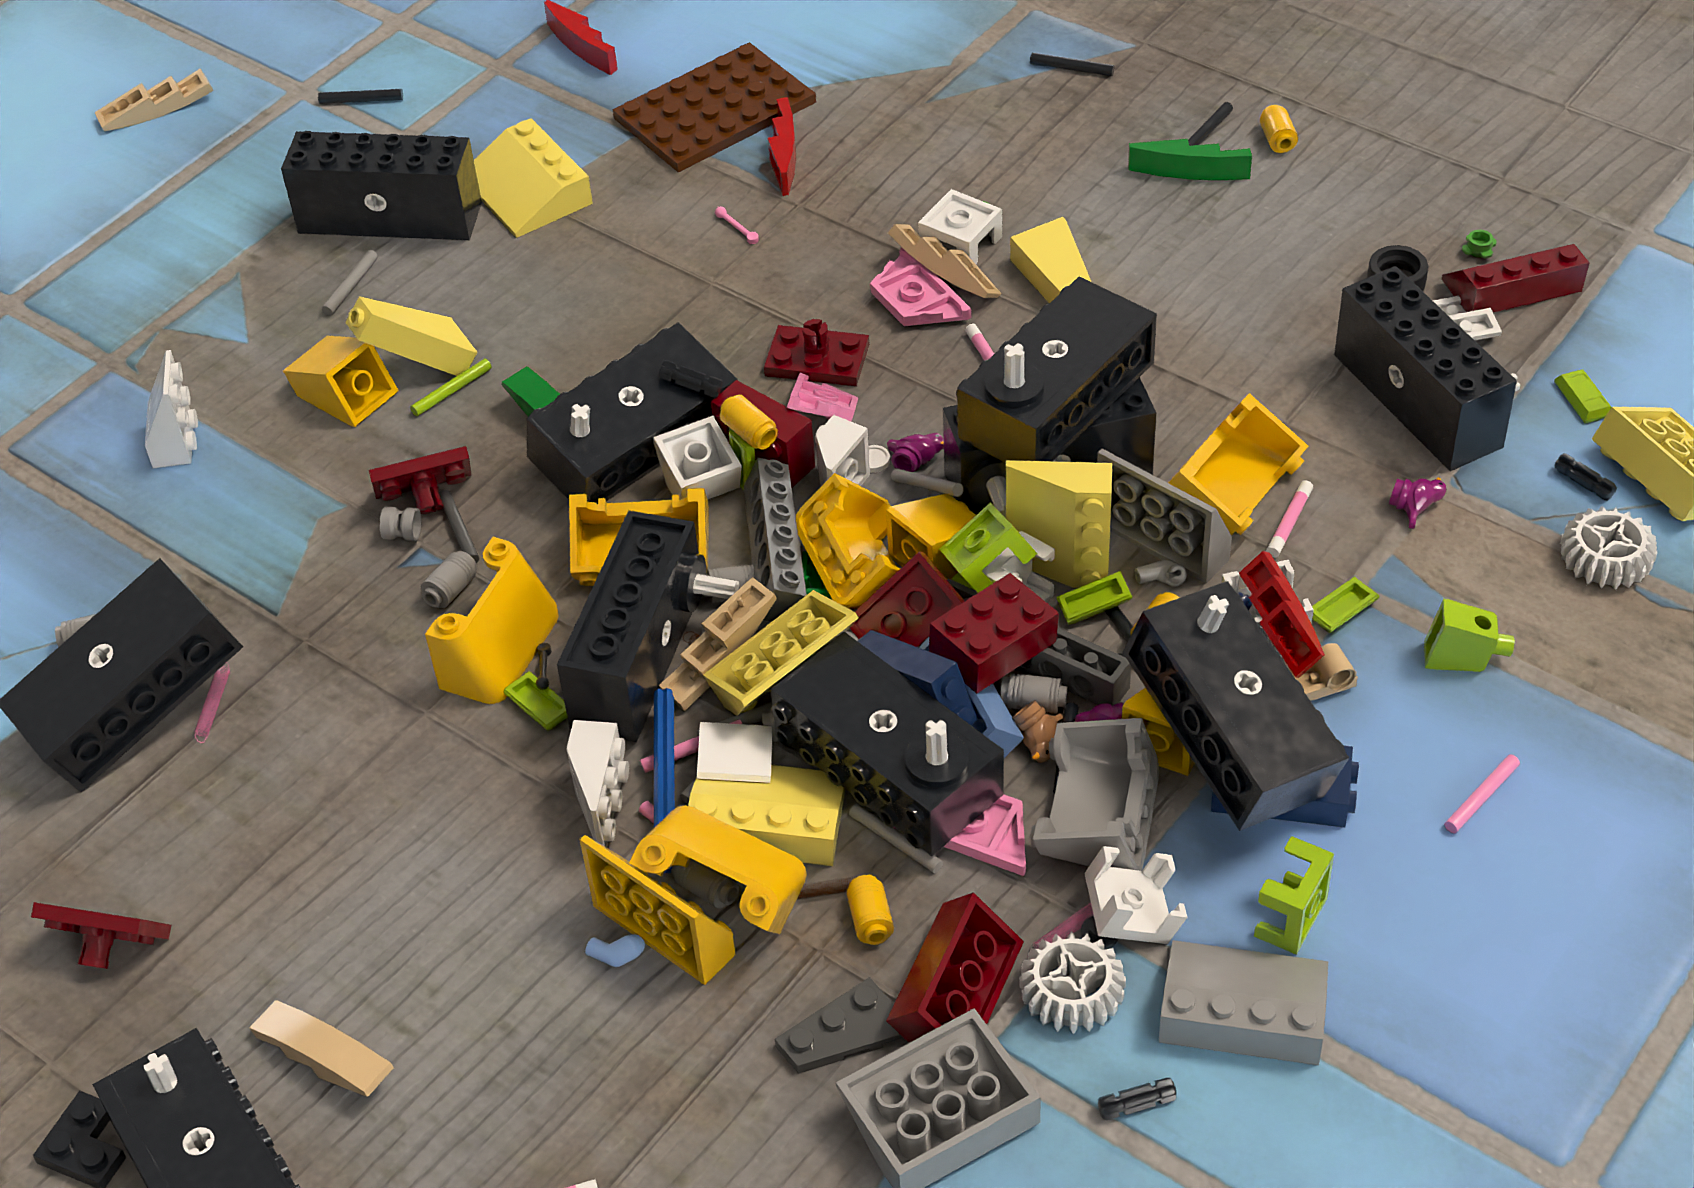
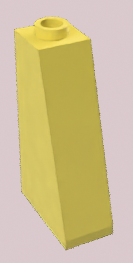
M1064 217L1010 237L1011 262L1048 303L1053 301L1065 286H1069L1079 276L1091 282Z
M359 296L345 322L359 341L455 376L469 369L478 353L453 319L447 316Z

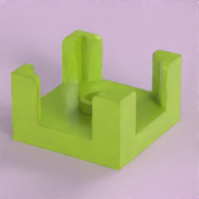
M991 502L939 549L977 593L993 584L982 570L1007 547L1023 564H1027L1038 554Z
M1291 836L1284 848V852L1311 864L1304 877L1287 871L1283 877L1282 884L1272 879L1265 881L1259 891L1258 902L1263 906L1287 915L1285 930L1261 921L1255 927L1254 937L1297 955L1328 898L1334 853Z

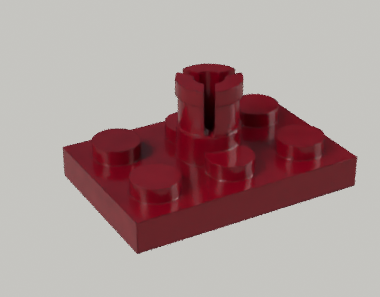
M820 319L808 320L803 324V328L778 325L764 365V374L767 377L797 380L799 373L809 376L808 381L857 387L870 345L869 335L829 331L826 322L822 324Z
M466 446L368 470L376 499L383 498L384 501H390L400 498L404 492L412 491L417 504L416 508L420 510L421 514L433 513L444 507L439 495L438 484L447 482L448 485H454L464 482L467 476H471L470 458Z
M919 551L855 611L859 618L850 629L858 639L870 630L919 648L929 637L930 623L963 603L964 600L927 555Z
M36 902L33 903L31 918L45 920L44 928L83 934V942L77 964L104 969L109 968V957L114 939L154 945L155 938L169 940L172 926L138 918Z

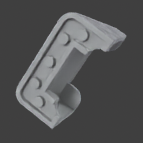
M1142 718L1057 723L1055 736L1049 742V754L1052 760H1056L1060 770L1050 818L1040 817L1036 825L1031 827L1030 839L1032 846L1037 848L1040 855L1085 866H1090L1103 846L1118 848L1120 853L1110 867L1142 871L1159 779L1158 757Z

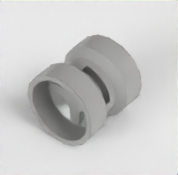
M384 507L380 516V534L382 539L395 540L397 537H403L408 541H417L419 539L421 513L418 508H406L404 511H399L396 507Z

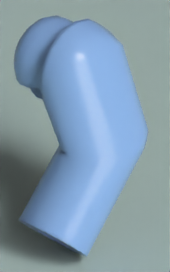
M636 934L624 936L610 944L593 937L588 942L585 953L608 965L620 967L640 956L645 948V943L642 937Z

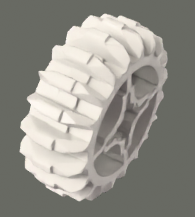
M1601 506L1597 512L1588 508L1584 514L1577 513L1575 518L1566 525L1560 542L1561 559L1565 560L1566 569L1574 570L1575 578L1585 577L1587 585L1591 582L1599 583L1601 589L1605 584L1611 585L1616 590L1620 584L1629 588L1633 582L1641 583L1645 575H1648L1652 570L1657 556L1656 536L1652 535L1651 526L1643 525L1642 518H1631L1630 511L1625 514L1619 513L1616 507L1613 511H1606Z
M1071 931L1067 939H1061L1055 933L1052 943L1042 939L1039 949H1030L1028 960H1024L1021 966L1019 987L1022 991L1024 1004L1029 1005L1031 1016L1040 1015V1021L1043 1026L1053 1021L1057 1032L1063 1025L1070 1026V1030L1074 1034L1078 1026L1083 1025L1090 1032L1091 1028H1093V1021L1104 1026L1107 1021V1015L1115 1016V1013L1118 1011V1005L1124 999L1123 989L1126 987V977L1123 973L1121 960H1116L1113 948L1104 950L1102 939L1091 943L1088 933L1082 939H1075ZM1096 992L1093 995L1086 997L1088 994Z

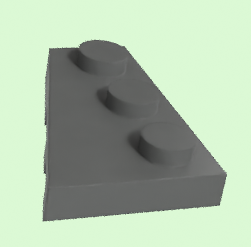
M869 977L775 1038V1047L799 1074L844 1060L846 1055L868 1049L871 1052L881 1049L883 1044L902 1039L903 1037L886 1022L894 1005L893 1002Z

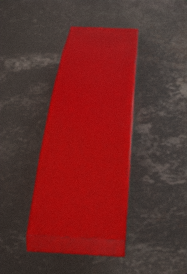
M550 0L544 1L547 25L569 50L590 65L609 75L618 70L615 47L602 41L600 31L589 27L588 17Z
M788 97L776 99L778 117L772 118L773 137L767 138L769 161L783 196L789 195L796 165L794 122Z
M1262 551L1239 572V575L1252 593L1248 598L1262 617V620L1259 622L1282 655L1294 676L1300 678L1325 654L1316 632L1287 578L1269 552Z

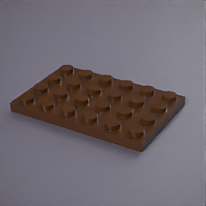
M749 42L612 110L613 117L618 123L679 173L771 126L772 118L778 117L776 99L788 97L792 114L813 105L817 101L814 91Z

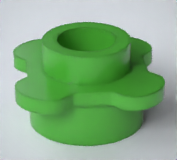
M1474 230L1467 235V244L1463 245L1462 251L1467 255L1477 258H1490L1493 255L1492 247L1496 246L1497 241L1488 231Z

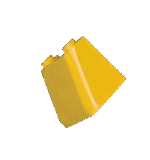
M1249 393L1168 483L1216 508L1230 534L1232 535L1236 532L1241 535L1254 521L1249 516L1255 506L1286 471L1292 475L1305 460L1300 456L1309 446Z
M834 473L797 512L798 536L832 600L848 609H858L901 569L896 567L882 542V539L887 535L886 509L891 506L887 499Z
M704 488L687 489V497L680 500L678 494L672 495V500L607 503L605 498H599L597 504L595 502H587L586 494L569 495L570 573L574 579L579 580L580 585L594 586L628 510L693 521L695 523L698 553L705 558L707 573L709 506Z
M492 537L483 551V559L486 566L496 570L497 574L468 616L456 613L443 614L431 624L425 633L439 689L485 704H496L507 698L503 692L504 689L522 676L538 652L537 646L545 641L559 618L556 602L516 546L509 541Z
M686 805L675 808L657 824L637 845L629 862L633 866L659 876H663L664 872L672 866L688 867L691 859L746 885L740 900V911L743 917L750 923L768 932L777 934L781 933L807 876L804 864L797 857L694 807Z

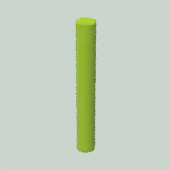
M486 358L479 361L411 405V412L418 417L492 369L490 362Z

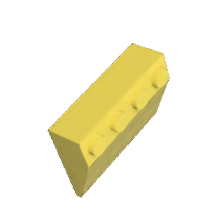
M532 118L505 129L474 159L482 202L516 238L593 204L589 176Z
M1612 407L1592 437V440L1601 447V453L1612 460H1616L1623 467V472L1627 476L1642 483L1646 487L1645 491L1648 495L1662 501L1670 508L1669 513L1673 517L1681 521L1694 520V427L1672 408Z
M1006 460V519L1018 532L1023 531L1055 549V559L1052 562L1049 560L1044 561L1036 556L1032 558L1033 572L1072 588H1079L1108 576L1112 463Z
M812 590L708 670L703 676L723 706L738 716L740 713L753 709L758 699L767 692H771L775 685L841 633L846 632L859 617L854 611Z
M771 765L770 783L697 779L696 777L690 793L688 806L694 807L797 857L802 863L833 866L845 788L834 785L828 779L826 773L821 770Z

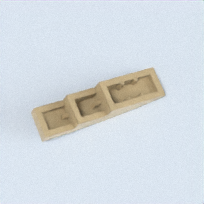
M198 69L178 83H176L172 76L149 90L140 83L96 111L95 115L104 131L134 126L183 108L214 90L203 71Z
M895 224L888 232L909 255L931 272L953 285L983 298H998L1001 295V292L963 250H947L936 237H920L910 225Z
M753 577L702 623L705 632L680 654L684 663L659 685L660 689H671L673 691L674 703L683 711H686L710 687L703 674L751 638L776 601L775 594Z
M277 1000L249 1027L257 1039L280 1047L287 1058L311 1067L318 1078L366 1097L374 1091L394 1068L391 1062L333 1026Z

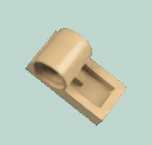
M1330 643L1322 646L1325 656L1300 678L1294 676L1303 686L1304 692L1310 701L1357 686V673L1338 644Z

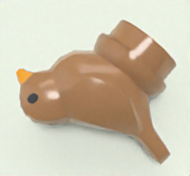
M1036 700L1018 711L1012 718L1017 723L1019 730L1022 731L1023 742L1030 749L1032 759L1038 763H1043L1051 758L1049 742L1051 738H1054L1057 723L1063 719L1061 713L1055 716L1046 714L1045 708L1043 706L1040 707Z

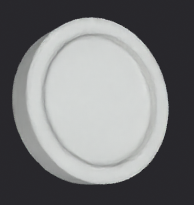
M879 445L868 446L870 473L885 470L890 464L888 450Z

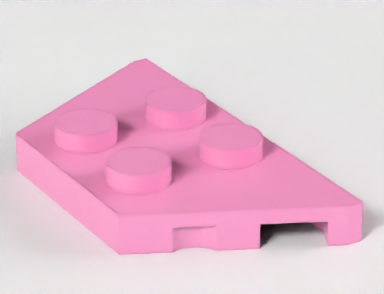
M902 247L900 249V256L894 262L889 261L884 267V271L878 274L870 283L871 293L903 326L960 321L972 318L971 308L938 275L927 269Z
M799 373L787 408L826 416L828 420L833 415L852 421L858 397L838 390L826 383H822L821 386L809 382V376Z
M1003 795L959 834L953 837L944 847L1024 876L1026 873L1022 801Z

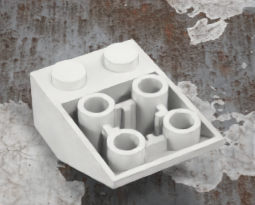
M166 350L148 400L145 448L153 468L191 464L192 450L197 449L196 436L193 428L198 427L197 413L195 409H190L189 407L190 392L188 386H182L183 373L180 362L175 363L171 350Z
M573 720L567 745V754L575 793L593 840L607 848L608 841H614L616 821L613 819L615 812H620L622 807L621 783H627L629 776V762L623 761L625 740L624 738H619L617 723Z

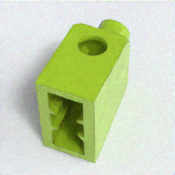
M1443 598L1424 640L1425 668L1481 672L1485 670L1492 654L1508 657L1512 655L1515 644L1514 636L1498 633L1497 615L1494 612Z

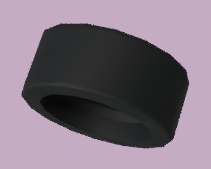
M1391 245L1380 248L1371 255L1367 278L1396 266L1399 269L1412 273L1413 275L1408 278L1424 291L1429 265L1426 257L1418 250L1408 246Z

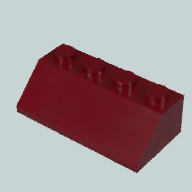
M1570 244L1443 274L1441 280L1454 297H1460V305L1466 312L1491 308L1494 313L1582 292L1590 262L1575 244Z
M974 892L944 902L886 1022L909 1043L974 1008L987 1024L1024 941Z

